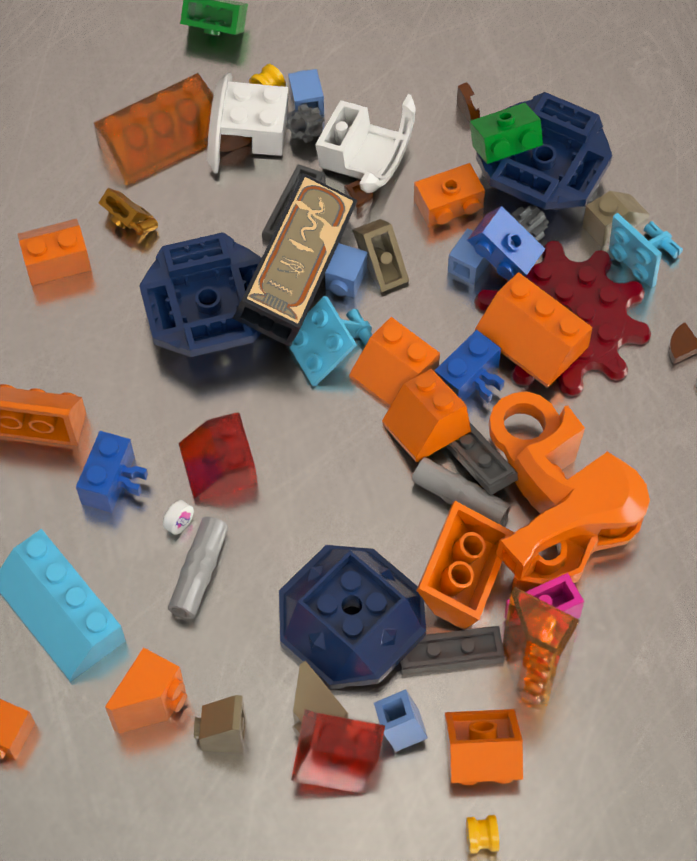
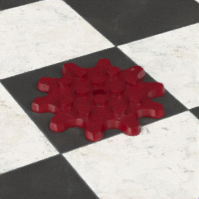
M548 242L544 246L542 262L535 264L524 277L592 327L589 347L557 378L561 392L564 395L574 397L582 392L583 376L588 371H600L609 379L615 381L622 380L627 376L628 366L618 354L619 348L627 343L643 345L651 338V331L648 325L632 319L627 314L630 306L643 300L645 292L643 286L637 281L615 283L607 277V272L612 262L606 251H595L588 260L575 262L565 256V250L560 242ZM480 291L474 299L475 307L481 312H486L498 291ZM517 364L511 372L513 382L519 386H528L535 380L534 377Z

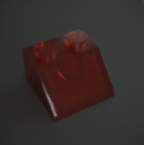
M239 412L206 420L178 443L194 502L258 486L256 467Z
M305 709L291 781L360 793L378 763L385 725L368 720Z

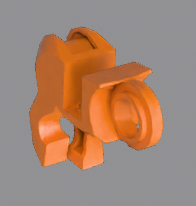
M531 392L512 393L498 401L493 407L488 423L490 438L495 446L504 452L508 463L516 470L518 480L515 483L521 493L540 513L528 525L518 529L512 535L499 540L496 554L515 574L511 590L516 593H524L566 573L569 574L573 583H576L580 580L587 561L593 552L627 544L640 531L650 503L647 484L634 468L608 451L575 475L566 479L562 470L576 460L585 427L569 406H564L559 415L549 401L541 395ZM514 414H527L539 421L543 432L536 438L522 440L514 437L507 431L504 421ZM556 544L559 556L552 560H545L538 553Z

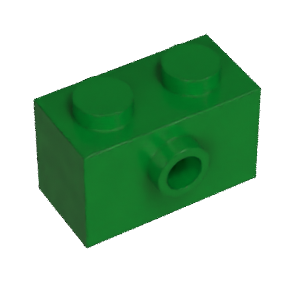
M183 0L180 24L204 28V33L211 35H221V32L234 35L244 32L248 4L232 0Z
M526 103L469 121L472 146L487 164L543 145L541 119Z

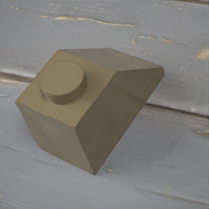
M609 191L586 205L582 227L601 247L610 242L612 220L616 213H619L633 227L649 218L650 214L631 194Z
M379 219L353 229L358 249L367 252V269L380 292L409 282L391 223Z
M305 660L299 667L293 708L295 725L292 728L304 744L309 741L316 750L349 725V716L345 708Z
M234 695L202 705L201 718L195 717L194 739H199L202 751L244 753L247 719L243 696Z

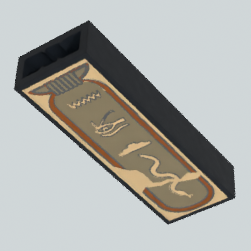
M302 173L232 319L291 347L358 200Z

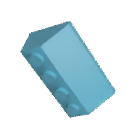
M42 529L13 548L0 568V594L70 682L126 642L121 625Z

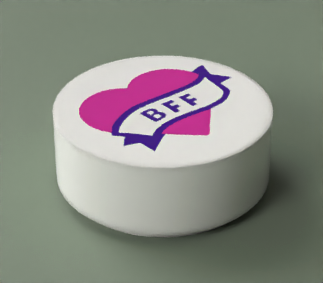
M183 500L176 501L167 510L163 519V527L174 535L180 534L193 517V507Z

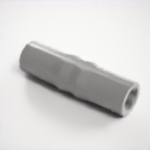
M426 457L420 461L412 476L414 483L438 495L446 503L452 504L454 501H457L500 525L503 524L511 509L509 503L493 494L490 496L478 484L466 480L462 475L453 473Z
M206 516L200 522L167 607L176 616L185 619L195 618L229 529L228 525L222 520Z

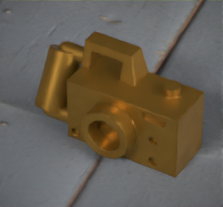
M107 188L98 202L112 214L110 217L112 222L124 229L126 227L134 229L139 236L158 228V222L153 218L154 216L143 207L132 202L120 191Z

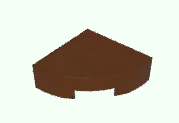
M466 82L458 86L457 106L469 122L480 118V110L473 106L470 97L475 94Z
M221 134L220 152L239 149L250 143L252 137Z
M361 179L344 186L345 194L358 200L354 208L357 214L364 211L371 204L374 197L373 193H365L361 190Z
M686 322L676 328L671 337L669 355L673 364L697 354V338Z

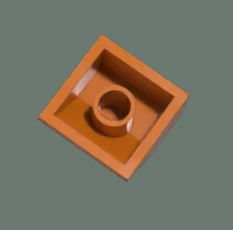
M77 218L18 233L20 247L32 286L91 271L87 249Z
M390 317L369 338L349 377L390 408L404 383L431 368L434 371L439 366L440 352Z
M432 368L403 384L382 420L383 426L416 463L471 432L466 404Z
M143 647L105 706L114 731L123 733L168 721L173 712H179L187 698L180 667Z
M515 709L445 712L448 766L451 783L474 785L477 782L495 781L506 784L513 780H523V740Z

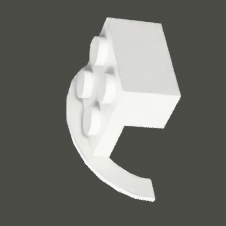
M226 73L217 82L212 101L207 148V161L214 173H218L221 134L252 137V153L282 156L288 117V87L232 82L231 73Z
M408 94L402 104V117L398 132L370 124L367 107L340 100L315 144L319 166L361 179L360 187L365 193H373L385 185L399 166L411 137L416 112L412 96Z

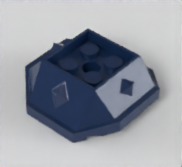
M546 92L534 96L532 100L510 106L513 107L526 103L541 119L543 145L489 164L476 152V160L489 185L517 197L521 202H529L545 210L551 209L558 212L567 208L585 207L611 164L613 156L603 131L600 115Z
M224 232L161 247L155 257V262L139 285L154 345L194 357L253 343L261 335V332L232 318L262 257L247 247L234 242V239Z
M325 545L279 590L280 645L300 664L306 660L330 690L342 689L345 686L379 684L426 636L424 600L417 592L418 586L375 549ZM355 606L361 611L357 614L349 615L344 612V609Z

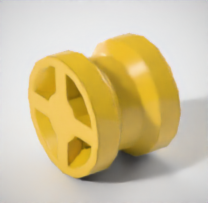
M266 64L260 74H254L249 79L250 84L286 86L282 73L271 64Z
M487 815L485 819L477 820L474 817H466L469 853L477 854L480 849L499 852V832L496 815Z

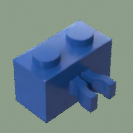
M478 330L469 336L434 370L463 402L477 389L481 398L488 403L492 399L493 392L488 390L485 384L487 386L492 385L501 391L505 383L502 378L493 374L499 368L501 348Z
M99 431L76 485L82 505L112 513L122 487L129 493L140 496L142 491L140 484L132 483L130 479L141 478L146 480L148 471L146 468L139 466L131 467L135 458L131 439Z

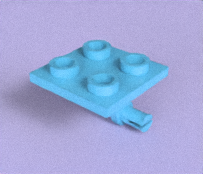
M616 213L612 220L610 252L617 261H623L631 269L637 280L644 281L649 287L653 288L657 283L662 254L658 249L664 248L675 259L677 255L679 256L682 253L683 248L671 239L672 235L668 231L663 232L653 221H650L643 230L653 238L648 241L619 213Z
M323 296L307 313L290 347L312 386H317L357 346L353 338H360L364 345H366L369 338L373 335L371 332L372 326L368 321H364L358 309H352L346 314L349 321L343 320L326 296Z

